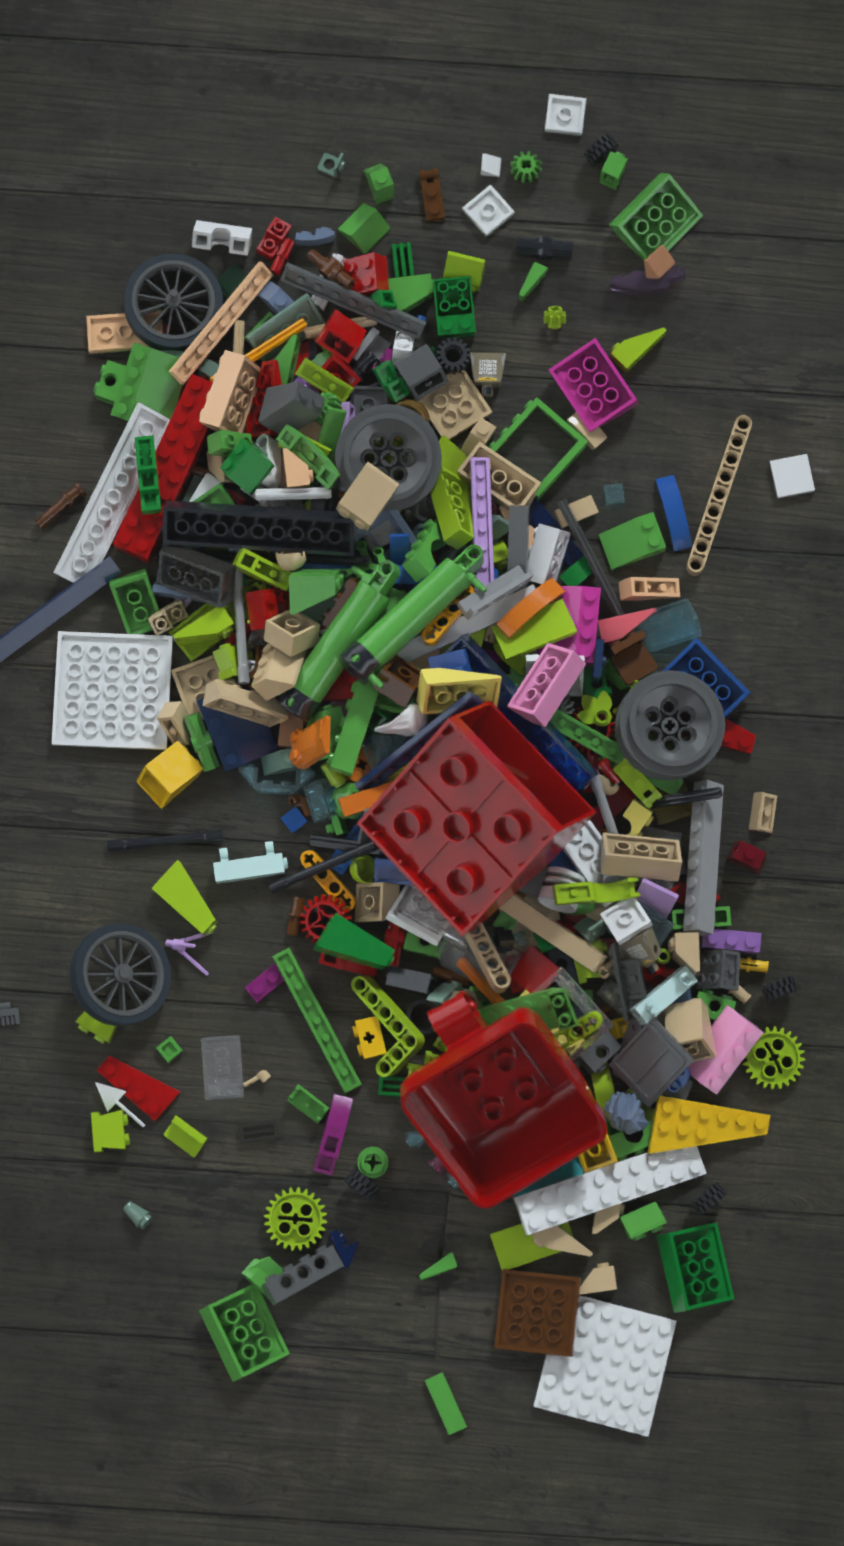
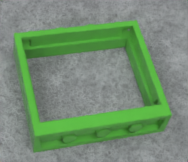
M536 398L534 401L530 400L525 405V411L521 415L518 413L511 421L513 424L509 428L505 427L499 434V440L496 443L493 441L488 448L497 452L536 408L541 410L577 441L572 449L541 482L534 497L538 501L587 447L588 441L540 399Z

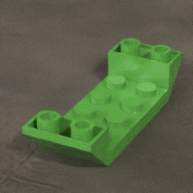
M549 988L478 1009L487 1026L520 1007L530 1008L538 1013L550 1030L559 1028V1031L578 1026L565 988Z

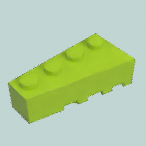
M441 466L439 477L430 494L444 542L459 550L474 538L469 483Z

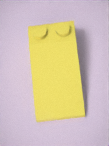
M444 668L421 669L416 701L422 715L443 713L470 691L481 697L483 703L491 701L497 707L502 677L499 675Z

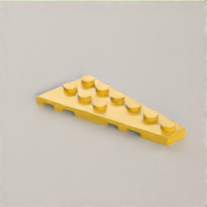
M660 1096L656 1100L648 1153L767 1135L770 1115Z

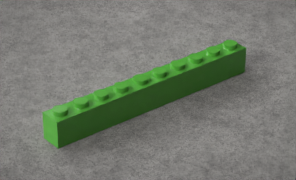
M391 588L386 595L391 601L377 621L408 593ZM355 680L353 682L351 692H354L352 699L348 698L345 709L348 710L346 717L342 716L339 724L342 731L340 735L336 734L333 743L336 749L334 753L330 752L327 764H330L329 770L349 777L353 773L379 693L373 687L374 684L371 681L366 684H361Z

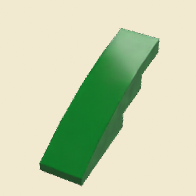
M154 435L134 437L142 515L162 513Z

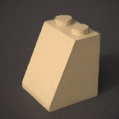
M367 462L338 503L336 509L339 510V514L344 518L353 520L358 528L368 531L394 496L399 483Z
M701 998L673 1003L664 1009L665 1029L695 1059L693 1062L716 1057L708 1007Z

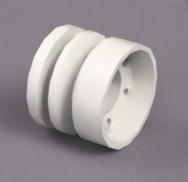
M547 868L546 877L543 880L545 886L541 887L537 901L543 906L558 912H576L578 904L555 906L552 886L585 882V878L565 868Z

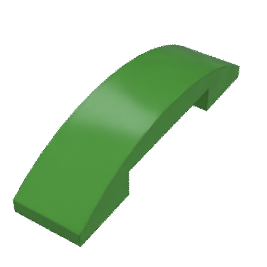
M287 424L276 440L284 448L293 451L317 474L315 478L327 490H330L340 476L338 470L319 447L305 435Z

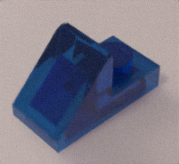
M336 1229L331 1231L330 1234L346 1269L350 1266L360 1241L345 1247L346 1238L343 1232L339 1233Z

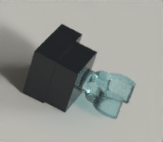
M503 926L496 927L492 939L497 953L512 951L514 944L525 946L528 941L527 938L522 939L524 938L525 931L513 934L512 930H504Z

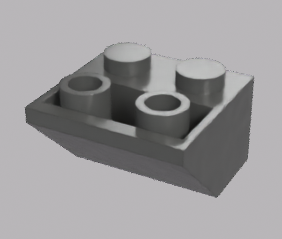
M427 344L394 363L411 396L416 401L449 382L441 365Z

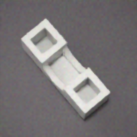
M197 220L193 230L192 247L211 250L213 245L222 244L229 247V253L248 256L251 246L252 228Z

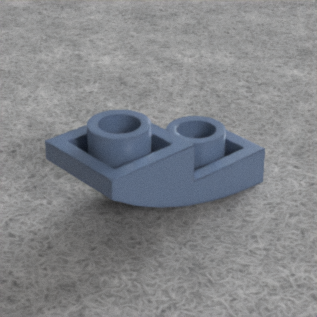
M321 227V229L316 228L315 235L307 231L296 232L295 243L300 246L326 244L335 240V231L328 227Z

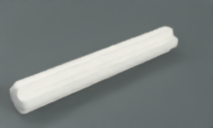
M325 487L256 489L255 496L256 500L328 499L332 496V490H327Z

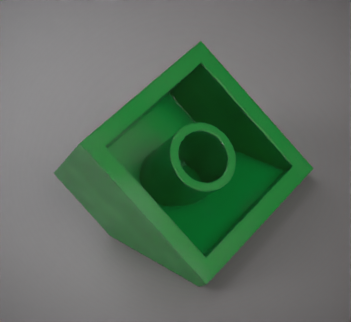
M242 438L220 468L228 478L252 496L275 465L257 445Z

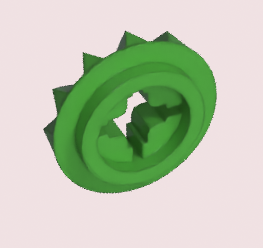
M368 1147L358 1156V1169L368 1178L380 1177L388 1168V1157L382 1149ZM373 1154H375V1160L382 1164L375 1165L373 1171H371L370 1164L364 1163V1161L371 1160Z

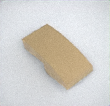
M577 412L566 420L573 429L588 441V446L591 450L595 449L607 438L600 427L590 432Z
M591 495L568 505L573 510L571 512L574 515L573 517L576 516L574 519H577L576 521L578 522L599 512ZM560 508L555 510L554 513L561 528L569 526Z
M177 599L150 616L148 621L155 635L158 636L173 628L172 625L189 616L181 600Z

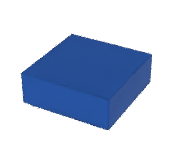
M296 806L280 818L292 834L307 823V820Z

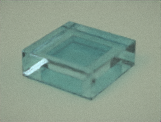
M623 483L604 485L606 505L625 503Z

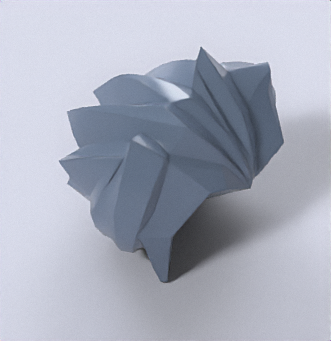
M617 1091L603 1108L604 1115L607 1117L610 1125L614 1129L624 1131L626 1134L630 1135L642 1130L649 1124L645 1119V1112L641 1108L642 1100L636 1098L635 1092L633 1094L631 1092L624 1094V1092L620 1093Z

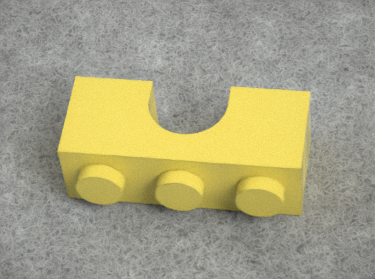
M635 798L623 814V817L631 823V831L626 835L642 836L641 829L644 825L649 826L654 818L651 816L654 811L648 809Z

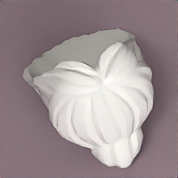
M415 702L410 704L394 720L376 726L374 730L383 734L416 735L428 725V714L422 715L418 703Z

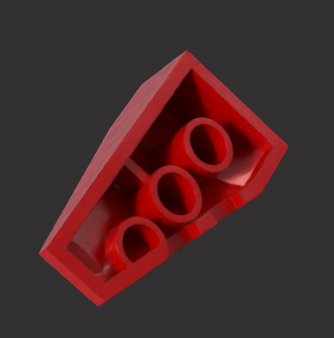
M278 360L262 362L256 383L258 391L256 397L252 398L253 409L251 414H248L246 420V433L251 434L252 440H257L262 434H267L275 440L278 437L277 433L258 422L266 389L282 385Z

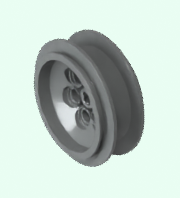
M384 404L365 409L348 422L337 442L335 453L336 469L346 490L349 489L365 466V456L370 453L375 456V461L372 465L384 471L387 476L399 483L394 496L383 509L385 511L404 510L423 500L433 489L440 474L442 463L441 448L433 428L421 415L403 406ZM377 437L384 438L385 443L382 447L374 445V440ZM395 437L403 438L404 443L401 447L393 445ZM388 453H391V456L394 457V461H391V464L384 460V456L387 457ZM406 453H411L414 457L413 461L409 464L403 461V456ZM396 470L404 472L402 480L394 479L393 474Z
M662 671L643 678L623 698L615 719L616 740L625 759L642 774L659 780H679L698 772L716 755L725 733L724 712L716 694L699 678L680 671ZM663 705H670L672 712H666ZM647 714H653L656 718V721L650 722L647 718ZM680 714H686L689 718L688 722L682 721ZM667 723L672 727L670 731H667L668 728L664 727ZM649 732L656 735V741H651L648 738ZM681 733H687L689 741H684L681 738ZM665 742H670L673 745L672 751L665 748Z

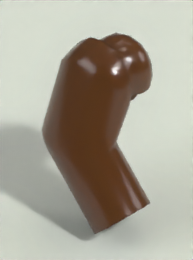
M298 794L289 796L288 803L301 808L304 817L313 815L312 808L306 797Z

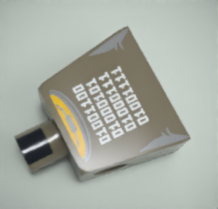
M470 352L473 383L476 387H482L483 397H492L493 387L501 386L506 353Z
M652 927L647 928L621 945L618 943L619 952L625 960L640 958L641 966H645L649 974L659 969L655 961H657L661 954V948Z

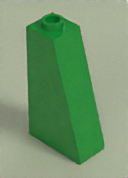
M337 913L331 917L313 947V950L380 970L391 965L394 960L392 955L395 951Z

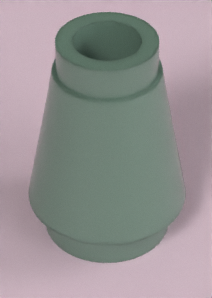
M131 1201L123 1209L137 1228L144 1229L153 1218L150 1212Z

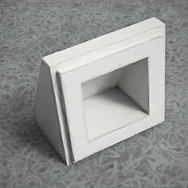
M483 153L481 175L499 177L501 158Z

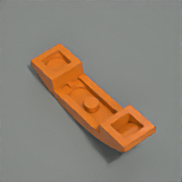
M553 578L549 579L515 605L496 623V626L509 639L523 628L526 622L548 604L557 600L565 591Z

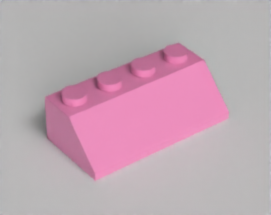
M547 643L507 707L528 721L546 727L586 663L575 651Z
M728 1005L711 1026L716 1057L693 1062L688 1067L690 1075L716 1095L763 1034V1031Z

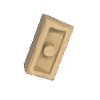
M765 792L754 793L749 830L772 833L777 803L776 795Z

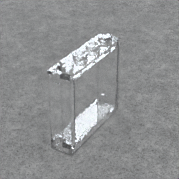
M561 966L529 994L542 991L556 981L561 988L566 989L568 996L584 1014L597 1011L603 1017V1023L598 1028V1031L569 1055L573 1061L608 1032L613 1023ZM591 1018L590 1021L592 1023H596L597 1019Z

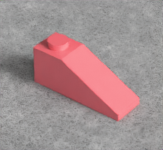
M656 608L598 620L601 639H604V643L608 642L609 646L617 640L625 638L656 613Z

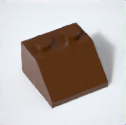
M396 655L382 668L378 675L384 687L382 689L375 685L373 687L379 693L386 695L394 700L396 704L405 708L417 694L421 670Z

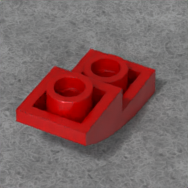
M275 217L266 230L264 238L256 248V252L272 261L292 225Z

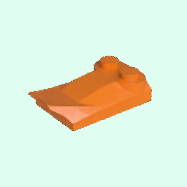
M325 716L305 729L296 728L291 732L290 742H292V750L290 751L289 759L298 769L306 770L330 753L331 716Z

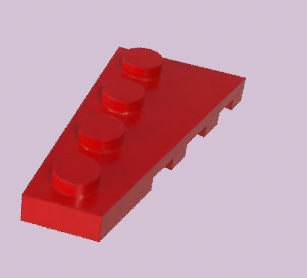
M682 713L681 720L688 722V716ZM725 718V733L721 747L751 755L756 735ZM681 733L683 737L689 738L687 733Z

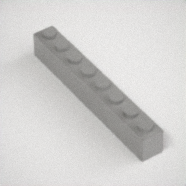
M710 780L694 782L693 791L720 787L723 793L724 785ZM723 795L718 799L692 803L683 932H699V936L714 934Z

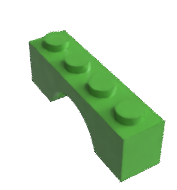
M438 518L433 521L430 519L423 524V530L418 533L417 540L411 545L412 549L405 555L406 559L402 566L415 582L430 575L436 563L432 557L431 550L435 552L447 545L443 540Z

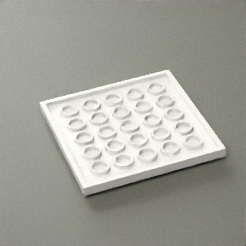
M58 631L52 745L166 750L168 736L157 720V717L165 703L170 702L173 636Z
M579 1295L573 1357L546 1354L534 1407L648 1437L676 1320Z

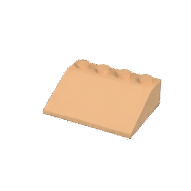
M225 350L219 360L218 371L213 376V384L211 390L207 393L206 403L200 412L199 422L216 432L227 430L243 433L247 416L251 413L253 403H251L252 398L256 397L258 391L256 383L261 368L245 355Z

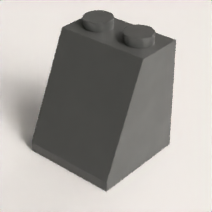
M300 382L268 387L258 422L278 435L287 424L296 430H300L321 416L325 398Z

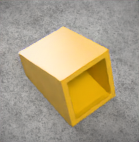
M176 741L145 765L136 782L163 809L200 775L203 767L197 759L193 758L186 746Z

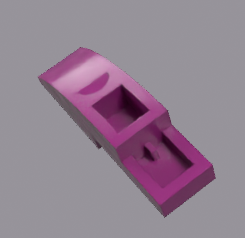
M334 1094L313 1171L332 1176L343 1141L353 1098Z

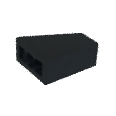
M390 966L389 971L386 973V985L427 997L442 983H446V981L431 974Z

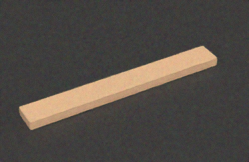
M263 262L256 264L168 371L180 385L186 383L191 374L195 372L272 278L273 273Z

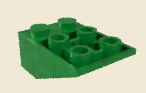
M471 277L433 279L438 339L475 336L476 328Z

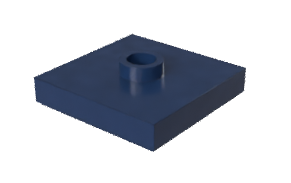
M604 639L596 640L591 678L592 684H599L601 668H605L606 657L603 656Z

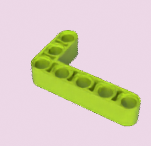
M357 976L351 983L353 991L397 1040V1043L376 1064V1072L381 1077L396 1075L423 1047L425 1038L371 976ZM362 980H364V982H365V988H364V989H363L362 986H361ZM375 994L378 998L377 1003H375L373 999ZM387 1008L390 1010L389 1017L386 1015ZM399 1023L403 1026L402 1031L398 1028ZM412 1036L415 1039V1045L411 1043ZM399 1050H401V1052H402V1058H401V1059H400L399 1056H398V1051H399ZM386 1064L390 1066L389 1072L385 1068Z

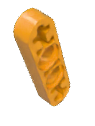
M471 585L464 591H469L470 595L474 593V589ZM462 593L458 599L456 598L426 626L422 632V639L425 645L435 646L440 642L462 615L460 609L452 612L449 610V607L452 604H457L468 595L463 597ZM445 618L448 620V623L445 626H439L437 624L438 620ZM434 633V639L430 638L428 640L427 635L431 636Z
M313 850L303 852L300 857L301 863L305 868L313 866L312 862H306L307 854L314 856L312 860L315 864L324 861ZM331 869L326 870L327 876L324 879L319 878L317 874L313 876L328 895H333V901L343 891L346 892L343 896L346 899H351V906H344V910L355 908L357 903L355 896ZM333 882L338 883L340 886V890L337 893H333L330 890V885ZM339 897L340 901L338 904L340 905L345 901L342 897Z

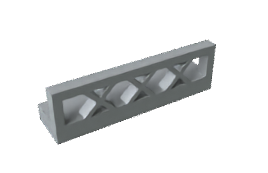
M518 565L485 585L487 588L485 593L477 590L459 601L457 606L466 619L469 620L526 585L534 574L531 571L525 574Z

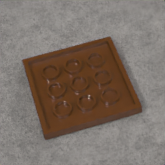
M503 1269L494 1348L573 1357L581 1278Z

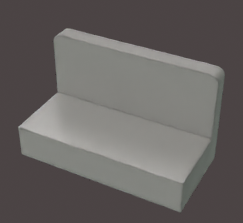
M373 327L361 342L351 362L355 364L358 360H361L368 353V349L380 361L381 354H385L386 349H389L391 344L379 336V331ZM372 367L368 370V374L372 371Z

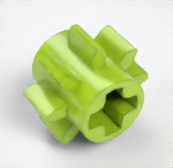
M550 306L548 311H544V323H548L547 326L551 329H559L562 324H566V312H562V308L559 306Z

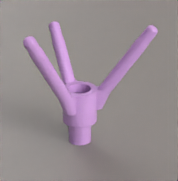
M201 933L187 938L166 940V947L176 950L206 976L209 975L200 964L185 952L186 947L195 948V944L187 942L204 937Z

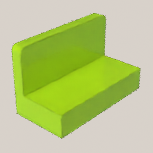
M175 1116L171 1121V1125L165 1131L164 1136L192 1157H196L208 1138L181 1118Z

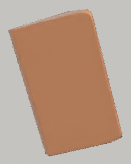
M661 245L644 260L647 278L659 279L675 264L674 259L664 245Z

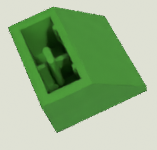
M656 1201L619 1217L628 1239L633 1238L634 1241L646 1237L645 1232L651 1230L652 1233L664 1229L663 1224L667 1223Z

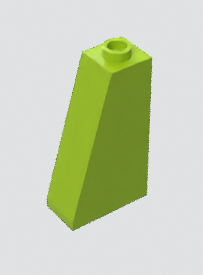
M177 860L152 887V890L204 937L207 934L210 935L216 929L217 921L185 868Z

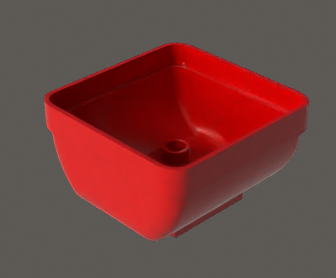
M463 990L457 993L454 998L444 1001L441 1006L427 1012L433 1030L444 1042L447 1051L406 1077L400 1087L401 1106L406 1116L474 1205L480 1208L494 1207L605 1139L607 1124L601 1107L594 1099L582 1073L538 1013L530 1008L520 1007L487 1026L477 1009V1004Z

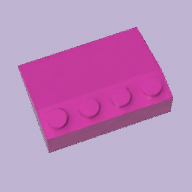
M596 338L549 369V372L590 432L639 404Z
M561 586L565 593L554 602L563 599L577 629V634L552 644L573 650L578 655H583L584 662L586 663L584 667H593L601 588ZM545 647L537 649L536 654L540 655Z

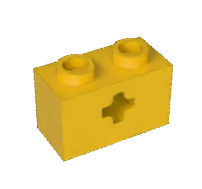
M373 1016L355 1021L356 1026H352L355 1038L359 1037L360 1045H357L359 1056H364V1060L385 1055L387 1052L379 1019ZM367 1033L375 1037L372 1039V1043L368 1044L367 1040L364 1041L363 1038H366Z

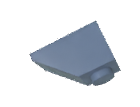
M270 280L257 295L275 314H278L294 302L282 288Z

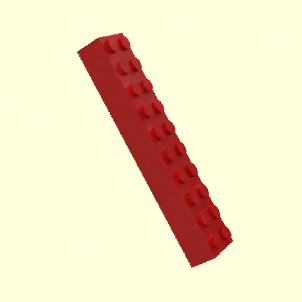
M191 374L155 451L162 513L142 515L141 497L138 488L113 542L115 549L150 563L163 535V507L167 500L179 501L204 447L207 436L210 434L211 429L203 425L199 420L200 412L205 406L206 396L211 390L213 382Z

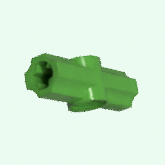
M200 712L184 717L191 736L192 746L195 753L198 754L204 772L219 767L218 759L213 750L212 739L208 730L206 731Z

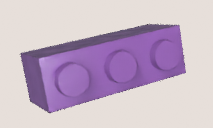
M714 929V934L701 936L700 949H725L741 953L759 954L761 933Z

